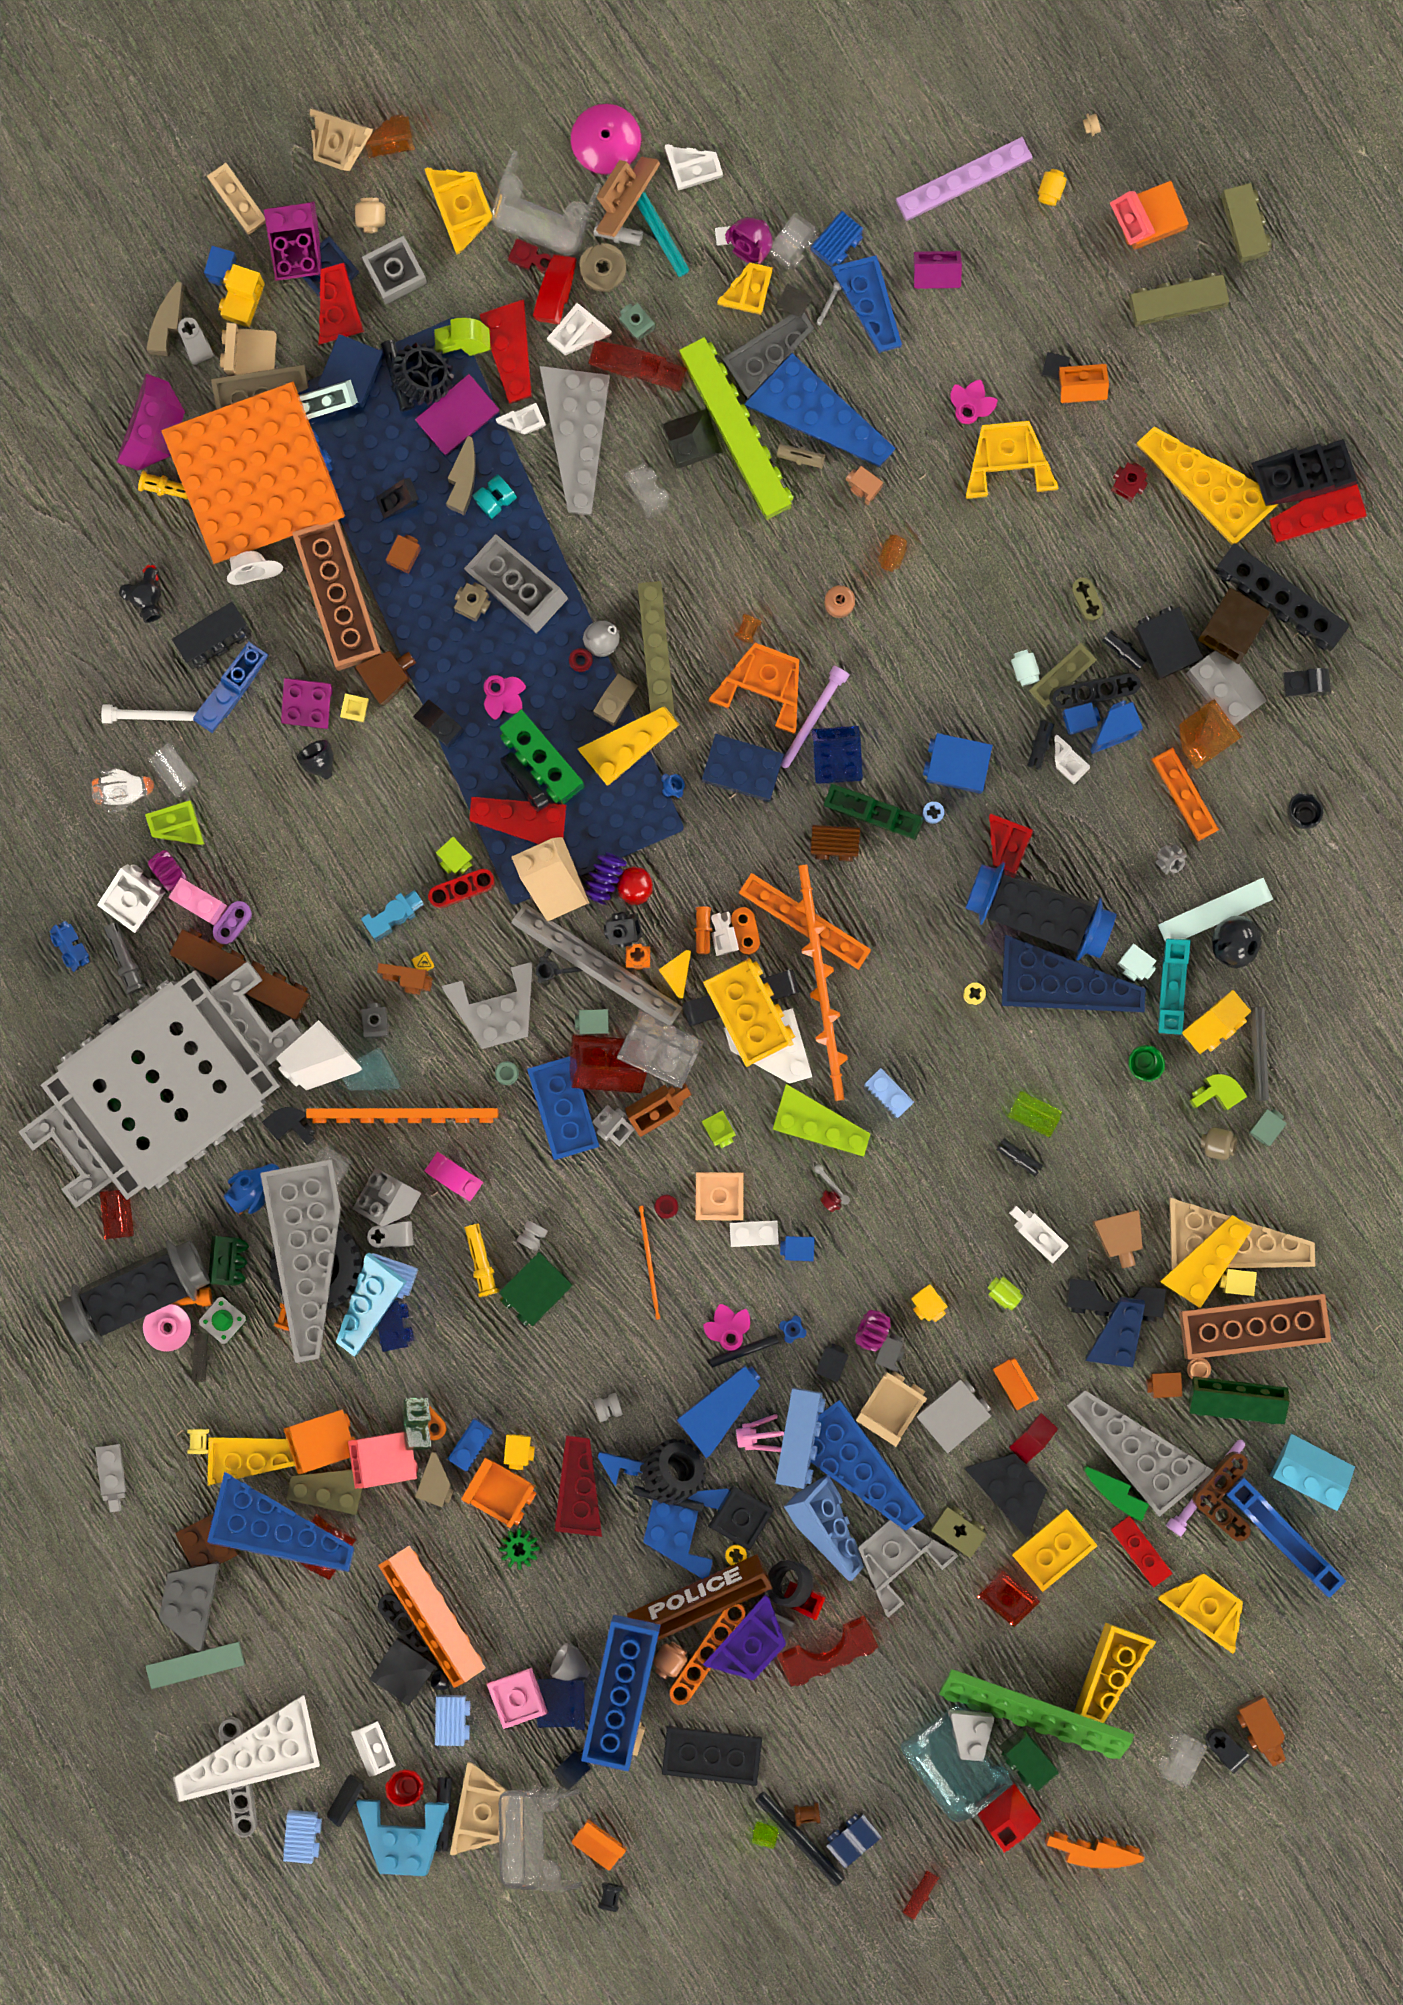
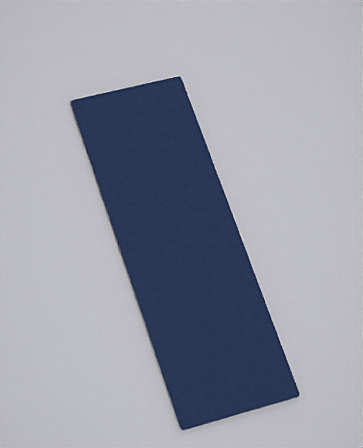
M455 317L395 343L397 351L403 350L407 345L412 347L416 342L420 347L426 342L427 348H431L435 345L434 330L451 325V319H455ZM461 348L443 353V358H449L447 365L453 366L451 373L454 374L451 389L470 374L495 404L474 355L469 356ZM384 357L364 408L358 406L356 409L347 407L308 420L311 428L320 439V442H318L322 450L325 449L332 459L330 465L333 469L329 471V475L345 514V517L340 518L398 651L401 656L409 651L416 661V664L408 668L407 671L422 705L429 699L455 720L464 730L449 748L440 741L439 743L469 811L471 797L529 802L505 771L500 761V758L509 752H512L514 755L517 752L514 747L509 749L500 737L502 733L499 728L515 714L507 713L503 710L500 717L494 720L489 716L484 706L487 697L484 691V683L489 677L497 675L504 679L509 677L519 678L526 685L525 690L518 694L522 701L523 712L584 783V788L564 804L566 805L564 842L579 877L596 870L593 864L602 863L597 858L598 855H606L605 852H609L623 858L682 832L684 826L671 797L663 794L662 776L650 751L607 786L578 750V748L635 721L636 718L629 703L615 727L594 715L595 707L616 677L608 656L598 657L591 654L593 662L591 667L585 672H577L569 664V656L572 651L578 648L586 649L583 641L584 631L593 622L505 426L498 424L496 418L501 417L500 413L498 412L470 436L474 442L476 456V474L472 495L481 487L487 488V482L498 474L512 489L517 499L508 506H501L502 511L493 519H490L474 498L471 497L464 516L449 509L446 503L455 486L449 483L448 476L465 441L445 456L418 425L415 419L433 405L434 401L428 406L423 401L418 406L417 400L414 399L412 401L414 404L413 409L404 412L400 411L396 394L391 389L393 384ZM413 362L406 364V370L413 366ZM322 375L309 380V388L298 394L302 395L318 390L317 386ZM438 378L433 379L431 386L438 384ZM411 478L419 498L417 500L418 506L384 519L375 497L402 479ZM496 490L491 493L497 501L501 498ZM407 534L418 540L417 544L421 547L409 574L386 562V558L398 535L404 537ZM495 534L560 587L568 598L537 633L515 616L488 590L485 592L489 595L490 606L485 614H480L477 622L455 612L454 607L457 603L455 596L459 588H464L466 583L471 585L474 582L480 584L464 568ZM472 598L469 602H475L476 599ZM580 656L576 662L582 665L585 663V658ZM493 684L491 690L494 692L499 691L500 685ZM523 737L520 739L519 744L527 745L530 743L531 738ZM538 755L534 761L536 763H543L546 760V756ZM529 765L524 767L526 771L529 773V775L532 777V779L535 781V783L538 785V787L541 789V791L544 793L548 800V803L561 804L560 801L555 803L549 797L546 791L548 787L544 783L542 785H539L538 782L533 778V776L531 775L532 768ZM553 773L550 776V780L554 782L559 781L562 775L560 773ZM476 824L510 903L517 905L532 898L519 877L512 856L538 844Z

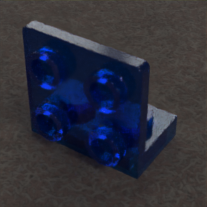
M859 726L812 729L816 784L861 781L863 774Z
M402 1299L393 1301L377 1325L383 1352L410 1347L411 1341H414L412 1327H407L406 1318L409 1317L407 1303H402Z
M556 1678L537 1679L548 1710L546 1715L537 1717V1727H575V1730H585V1678L565 1681Z

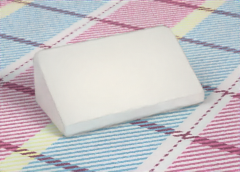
M378 1721L351 1732L368 1776L378 1775L396 1766Z

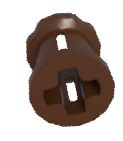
M814 1802V1805L801 1807L794 1805L797 1826L810 1822L821 1824L818 1802Z

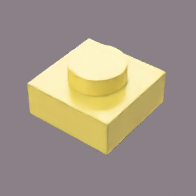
M345 694L340 717L364 723L369 699Z

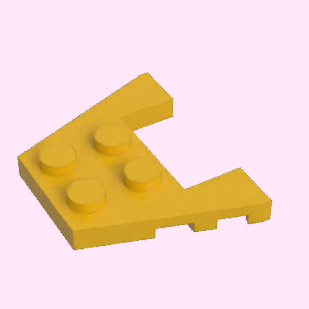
M1029 421L982 425L966 499L987 497L986 472L1034 468L1036 492L1058 490V484L1053 477L1051 468L1044 457Z

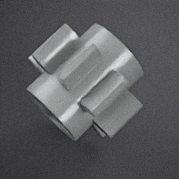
M1174 844L1173 847L1166 845L1159 850L1157 854L1159 860L1156 861V864L1165 874H1168L1170 871L1177 873L1183 869L1185 865L1184 858L1187 855L1177 844Z

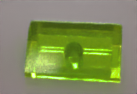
M1020 1091L1008 1117L1050 1138L1061 1118L1062 1111Z

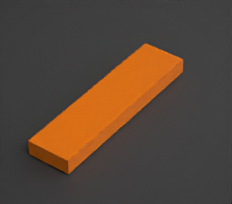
M1173 747L1152 758L1154 766L1197 842L1217 832L1219 829Z

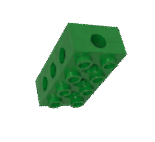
M522 709L499 727L502 733L500 735L501 740L509 749L515 748L517 759L524 767L529 765L532 768L531 775L539 785L544 783L548 787L546 789L547 794L555 803L560 801L564 805L584 788V783ZM523 737L531 738L530 743L527 745H521L519 741ZM538 755L546 756V760L543 763H536L534 761ZM553 773H560L562 775L561 779L556 782L551 781L550 776Z

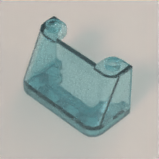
M958 1704L949 1708L952 1710L964 1711L962 1708L958 1706ZM947 1710L901 1744V1750L946 1815L954 1822H961L976 1816L1013 1785V1782L1004 1767L991 1766L985 1757L983 1761L960 1759L956 1749V1740L952 1732V1722Z

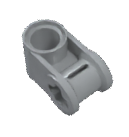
M193 318L182 319L178 324V331L193 366L214 357L211 346L197 321ZM188 325L193 328V334L191 335L186 332Z
M398 1222L383 1227H372L367 1234L368 1242L375 1248L413 1246L412 1222ZM377 1230H380L381 1234H385V1238L381 1239L379 1244H377L376 1240L372 1239V1236L376 1235Z

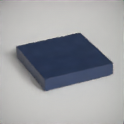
M330 236L320 243L322 269L345 263L350 281L360 274ZM321 274L302 277L320 298Z

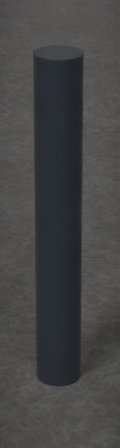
M775 1334L736 1350L715 1356L709 1360L713 1368L778 1344L779 1340Z
M634 1485L633 1495L657 1501V1497L652 1498L649 1495L650 1491L648 1489L645 1490L644 1487ZM686 1499L679 1504L673 1503L671 1505L702 1512L704 1503Z

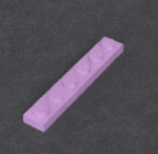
M1023 137L896 198V203L904 219L908 221L1031 161L1033 157Z

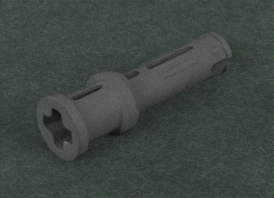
M118 922L105 926L104 930L120 968L118 969V975L122 976L127 989L125 991L126 995L145 989L146 985L142 983L137 971L139 967L131 959Z

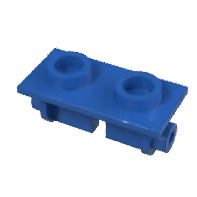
M67 921L62 922L58 926L57 924L54 925L50 931V938L54 946L59 947L65 965L75 972L80 964L83 967L90 963L88 959L90 956L83 944L79 943L75 946L72 944V942L79 939L72 925L68 924Z

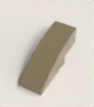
M176 282L156 313L147 344V351L150 355L169 357L171 333L179 334L178 324L182 320L185 289L182 282Z
M467 436L448 476L449 483L455 486L446 505L449 509L464 516L471 501L476 474L474 442L470 436Z

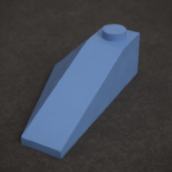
M826 1475L796 1493L784 1508L795 1526L848 1581H852L863 1569L864 1565L856 1541L850 1537L847 1525L850 1524L848 1517H844L840 1503H843L841 1495L831 1478Z

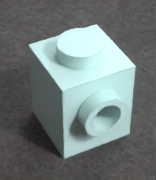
M1132 944L1117 965L1125 970L1123 974L1129 979L1141 981L1144 977L1149 979L1156 969L1153 966L1156 960L1138 946Z

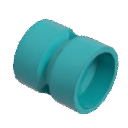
M498 474L487 482V488L481 487L472 495L490 519H493L502 511L501 506H508L517 499L512 489ZM494 490L501 496L498 501L491 494Z

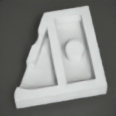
M665 145L678 190L723 177L716 152L698 151L693 148L683 149L672 147V145Z
M576 303L560 322V325L548 336L547 341L564 355H567L609 337L612 331Z

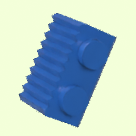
M841 211L813 243L811 251L830 267L836 264L840 265L848 257L846 252L850 247L856 248L862 241L863 228Z
M474 1418L448 1457V1460L464 1471H468L473 1462H475V1458L481 1453L480 1450L486 1445L485 1442L494 1433L493 1429Z

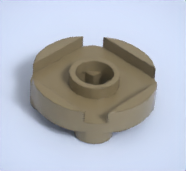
M607 243L589 247L580 259L581 278L589 288L595 291L611 292L623 282L626 276V261L622 252L617 247ZM604 262L608 263L607 268L609 271L599 273L598 263L601 265Z

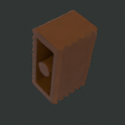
M812 825L810 855H815V860H829V856L839 857V861L853 862V858H858L860 828Z

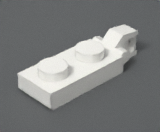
M1017 1206L1009 1212L1018 1221L1014 1225L1018 1229L1017 1231L1051 1263H1054L1069 1247L1035 1213L1028 1210L1024 1214Z

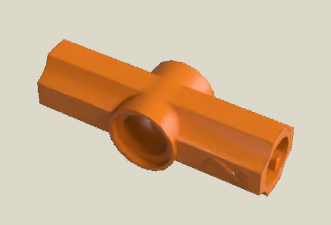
M642 944L626 946V968H634L635 970L650 968V946H642Z

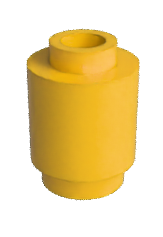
M1051 169L1050 172L1044 173L1038 191V201L1050 206H1056L1057 201L1061 199L1067 181L1063 177V172Z

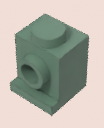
M630 303L620 311L622 315L619 317V321L636 343L655 330V323L638 303L634 306ZM633 316L640 317V321L634 323L631 321V318Z

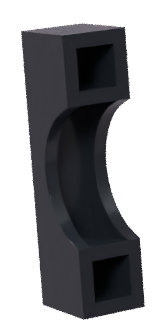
M1068 1279L1066 1307H1071V1312L1085 1314V1310L1089 1309L1095 1310V1315L1109 1316V1312L1113 1311L1117 1303L1110 1302L1102 1297L1096 1288L1095 1281ZM1139 1286L1137 1292L1131 1298L1145 1300L1142 1320L1156 1322L1157 1317L1163 1318L1166 1289Z

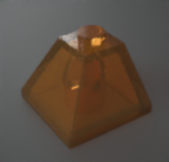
M394 115L390 117V120H385L370 135L365 144L369 158L415 150L409 116Z
M1215 699L1179 724L1182 750L1196 770L1242 738Z

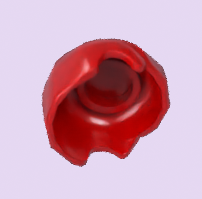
M634 866L626 868L618 877V893L620 898L626 903L640 905L645 903L652 895L653 882L650 874L643 868Z
M409 1769L395 1772L385 1785L386 1797L394 1805L400 1807L411 1806L423 1794V1779L417 1772Z

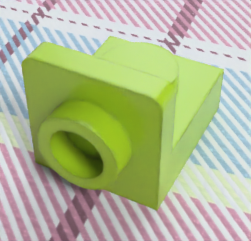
M723 1110L702 1121L714 1146L720 1145L721 1148H724L734 1142L732 1138L736 1134Z

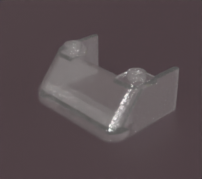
M513 150L500 181L492 211L494 225L499 229L564 255L576 254L582 245L598 206L599 200L596 197L602 189L601 185L596 184L588 205L579 201L572 202L566 207L563 215L520 198L523 192V184L517 176H514L520 161L518 152Z
M542 1787L509 1790L500 1795V1880L505 1887L510 1889L565 1892L582 1886V1881L561 1880L559 1865L553 1860L544 1859L543 1812L554 1811L558 1807L560 1799L580 1794V1789L571 1788L567 1790L566 1788Z

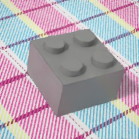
M404 236L362 257L364 265L385 305L427 284L425 275Z

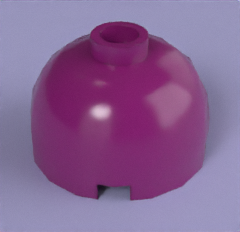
M751 217L739 219L725 233L727 244L731 242L735 247L732 250L734 254L747 263L758 262V264H761L772 248V235L769 226L763 220Z

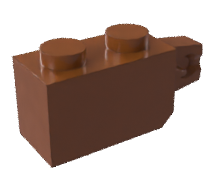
M686 1083L675 1088L673 1086L667 1088L666 1085H663L626 1107L625 1111L634 1129L642 1137L677 1116L680 1112L679 1107L683 1105L682 1101L692 1094Z
M1260 1695L1236 1707L1239 1712L1236 1718L1242 1728L1247 1727L1250 1733L1247 1739L1252 1749H1258L1261 1754L1263 1753L1273 1767L1284 1762L1286 1759L1281 1743H1283L1285 1735L1266 1698Z

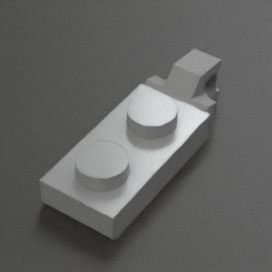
M120 1444L95 1447L103 1501L108 1500L110 1512L121 1511L120 1498H125L126 1492Z

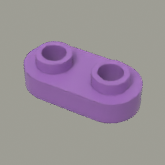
M241 901L232 903L213 928V936L217 942L224 945L231 944L250 921L252 911L246 903ZM240 909L243 910L244 916L237 918L236 912ZM225 928L230 930L228 937L222 936V930Z

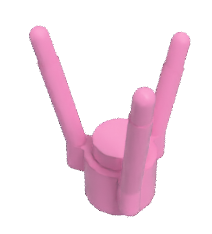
M774 1414L752 1423L742 1424V1428L736 1429L738 1447H745V1450L781 1452L782 1447L757 1445L754 1443H758L757 1439L783 1436V1431L757 1433L756 1429H751L777 1419L778 1415Z

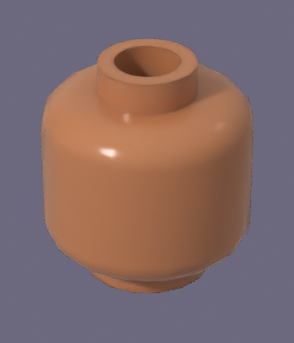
M838 585L832 587L825 596L824 605L826 611L835 618L847 617L855 606L854 593L846 586Z
M674 1642L663 1644L653 1658V1664L657 1667L655 1672L664 1679H667L668 1676L677 1678L688 1663L687 1651Z

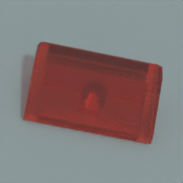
M120 1190L99 1192L105 1240L134 1236L130 1198L126 1200Z

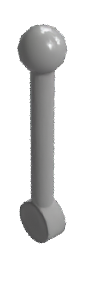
M838 281L834 282V289L816 322L819 326H821L838 290L841 289Z
M817 1164L814 1167V1171L820 1174L840 1196L842 1204H848L850 1198L844 1195L823 1171V1166Z

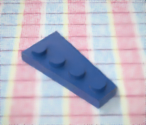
M877 255L832 266L831 271L878 353L900 348L902 343Z

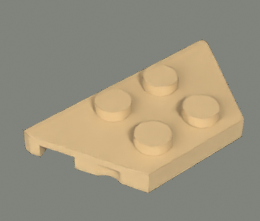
M310 109V117H315L316 130H311L314 143V160L341 170L350 171L372 134L373 129L320 110Z
M467 1762L450 1855H456L460 1852L474 1850L502 1841L511 1792L472 1762Z

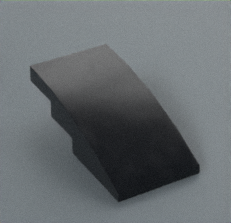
M1344 439L1321 446L1319 443L1301 450H1297L1296 447L1251 463L1265 506L1307 499L1359 484Z

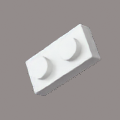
M777 1221L730 1223L731 1247L779 1244Z

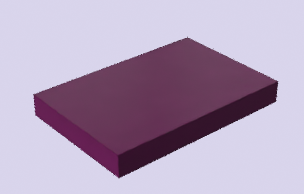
M468 374L450 389L444 398L431 405L415 421L441 452L447 456L463 443L467 436L475 433L500 410Z

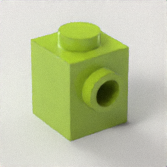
M454 837L436 852L442 859L440 865L448 874L453 871L455 875L459 873L463 875L473 866L470 863L474 860L473 857Z

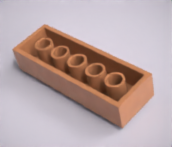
M339 520L324 525L317 524L292 532L337 671L361 664L381 655L380 646Z
M1325 1294L1179 1311L1185 1359L1188 1360L1331 1342Z

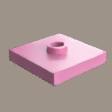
M532 1667L487 1683L503 1729L548 1713Z

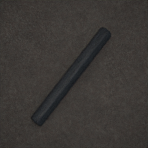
M761 1792L755 1799L756 1803L834 1886H838L844 1880V1876L767 1793Z

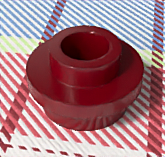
M583 648L575 649L569 656V664L577 672L587 671L593 662L591 653ZM580 656L585 658V663L582 665L576 662Z
M827 1190L823 1192L820 1201L830 1212L842 1208L840 1204L842 1199L833 1190L831 1192Z

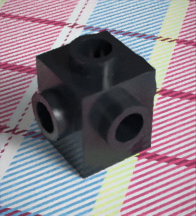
M626 912L613 913L612 917L604 925V935L606 939H609L610 945L618 944V947L630 946L632 942H637L643 936L638 913L626 915Z

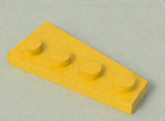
M662 707L578 748V750L608 786L680 724L666 707Z
M1231 1215L1159 1282L1198 1308H1201L1253 1228L1234 1215Z
M209 1437L207 1486L221 1483L224 1472L238 1479L295 1466L287 1439Z

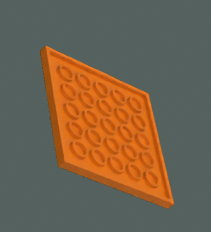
M294 381L161 430L214 564L230 559V557L240 553L252 551L293 536L292 532L317 524L324 525L345 517Z

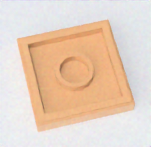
M696 1172V1220H743V1173Z

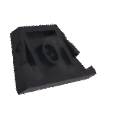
M1015 1453L965 1467L966 1472L1027 1538L1031 1533L1047 1489Z

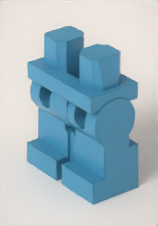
M415 890L405 897L402 893L395 896L396 900L390 901L386 905L385 910L374 918H371L369 914L361 918L376 943L393 932L392 926L403 924L407 918L412 920L416 917L414 911L424 904Z

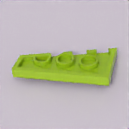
M785 1085L772 1130L864 1157L870 1138L869 1132L791 1086Z

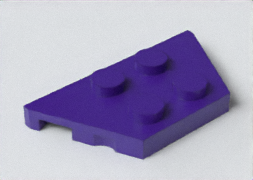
M767 1595L759 1601L703 1664L705 1667L754 1681L786 1646L785 1638Z

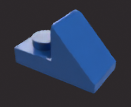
M599 1452L598 1458L615 1486L620 1468H624V1473L638 1476L639 1472L643 1473L640 1471V1466L643 1464L642 1461Z

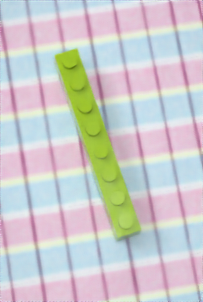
M705 337L680 349L679 355L765 519L768 520L790 509L793 496L788 487L783 488L780 482L783 479L777 466L772 467L769 461L772 458L766 445L761 446L758 440L761 437L755 424L750 425L747 419L750 416L744 404H739L736 398L739 396L738 391L733 383H728L725 377L728 375V372L722 362L718 364L715 358L717 351L712 342L707 343Z

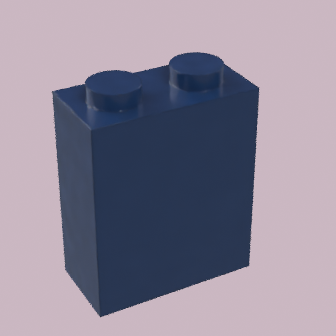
M339 334L318 383V389L351 380L358 403L350 406V408L356 409L357 406L364 408L384 359L383 351Z

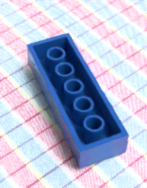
M613 1614L581 1761L629 1771L659 1635V1624Z

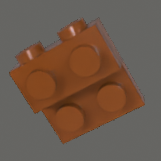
M378 963L377 973L382 976V979L398 982L400 978L399 986L405 988L404 992L420 995L421 991H431L432 977L429 976L427 970Z

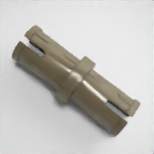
M780 443L776 458L797 462L796 465L800 466L805 464L822 469L826 454L807 451L805 447L799 449Z

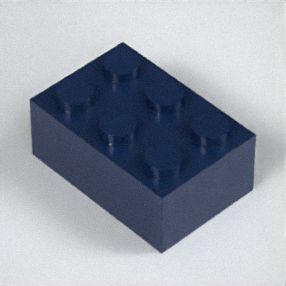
M715 734L702 782L770 802L784 754Z

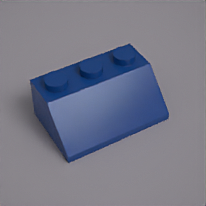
M1121 701L1112 705V708H1110V711L1107 712L1108 714L1103 719L1091 746V754L1133 739L1142 731L1143 726L1133 702L1126 704V701Z

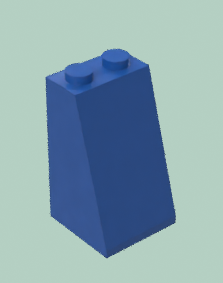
M745 1365L677 1418L679 1424L706 1458L712 1454L759 1388L758 1380L760 1376L752 1366L750 1368H747Z

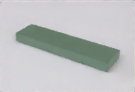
M240 1641L148 1664L146 1665L151 1689L240 1667L245 1665Z

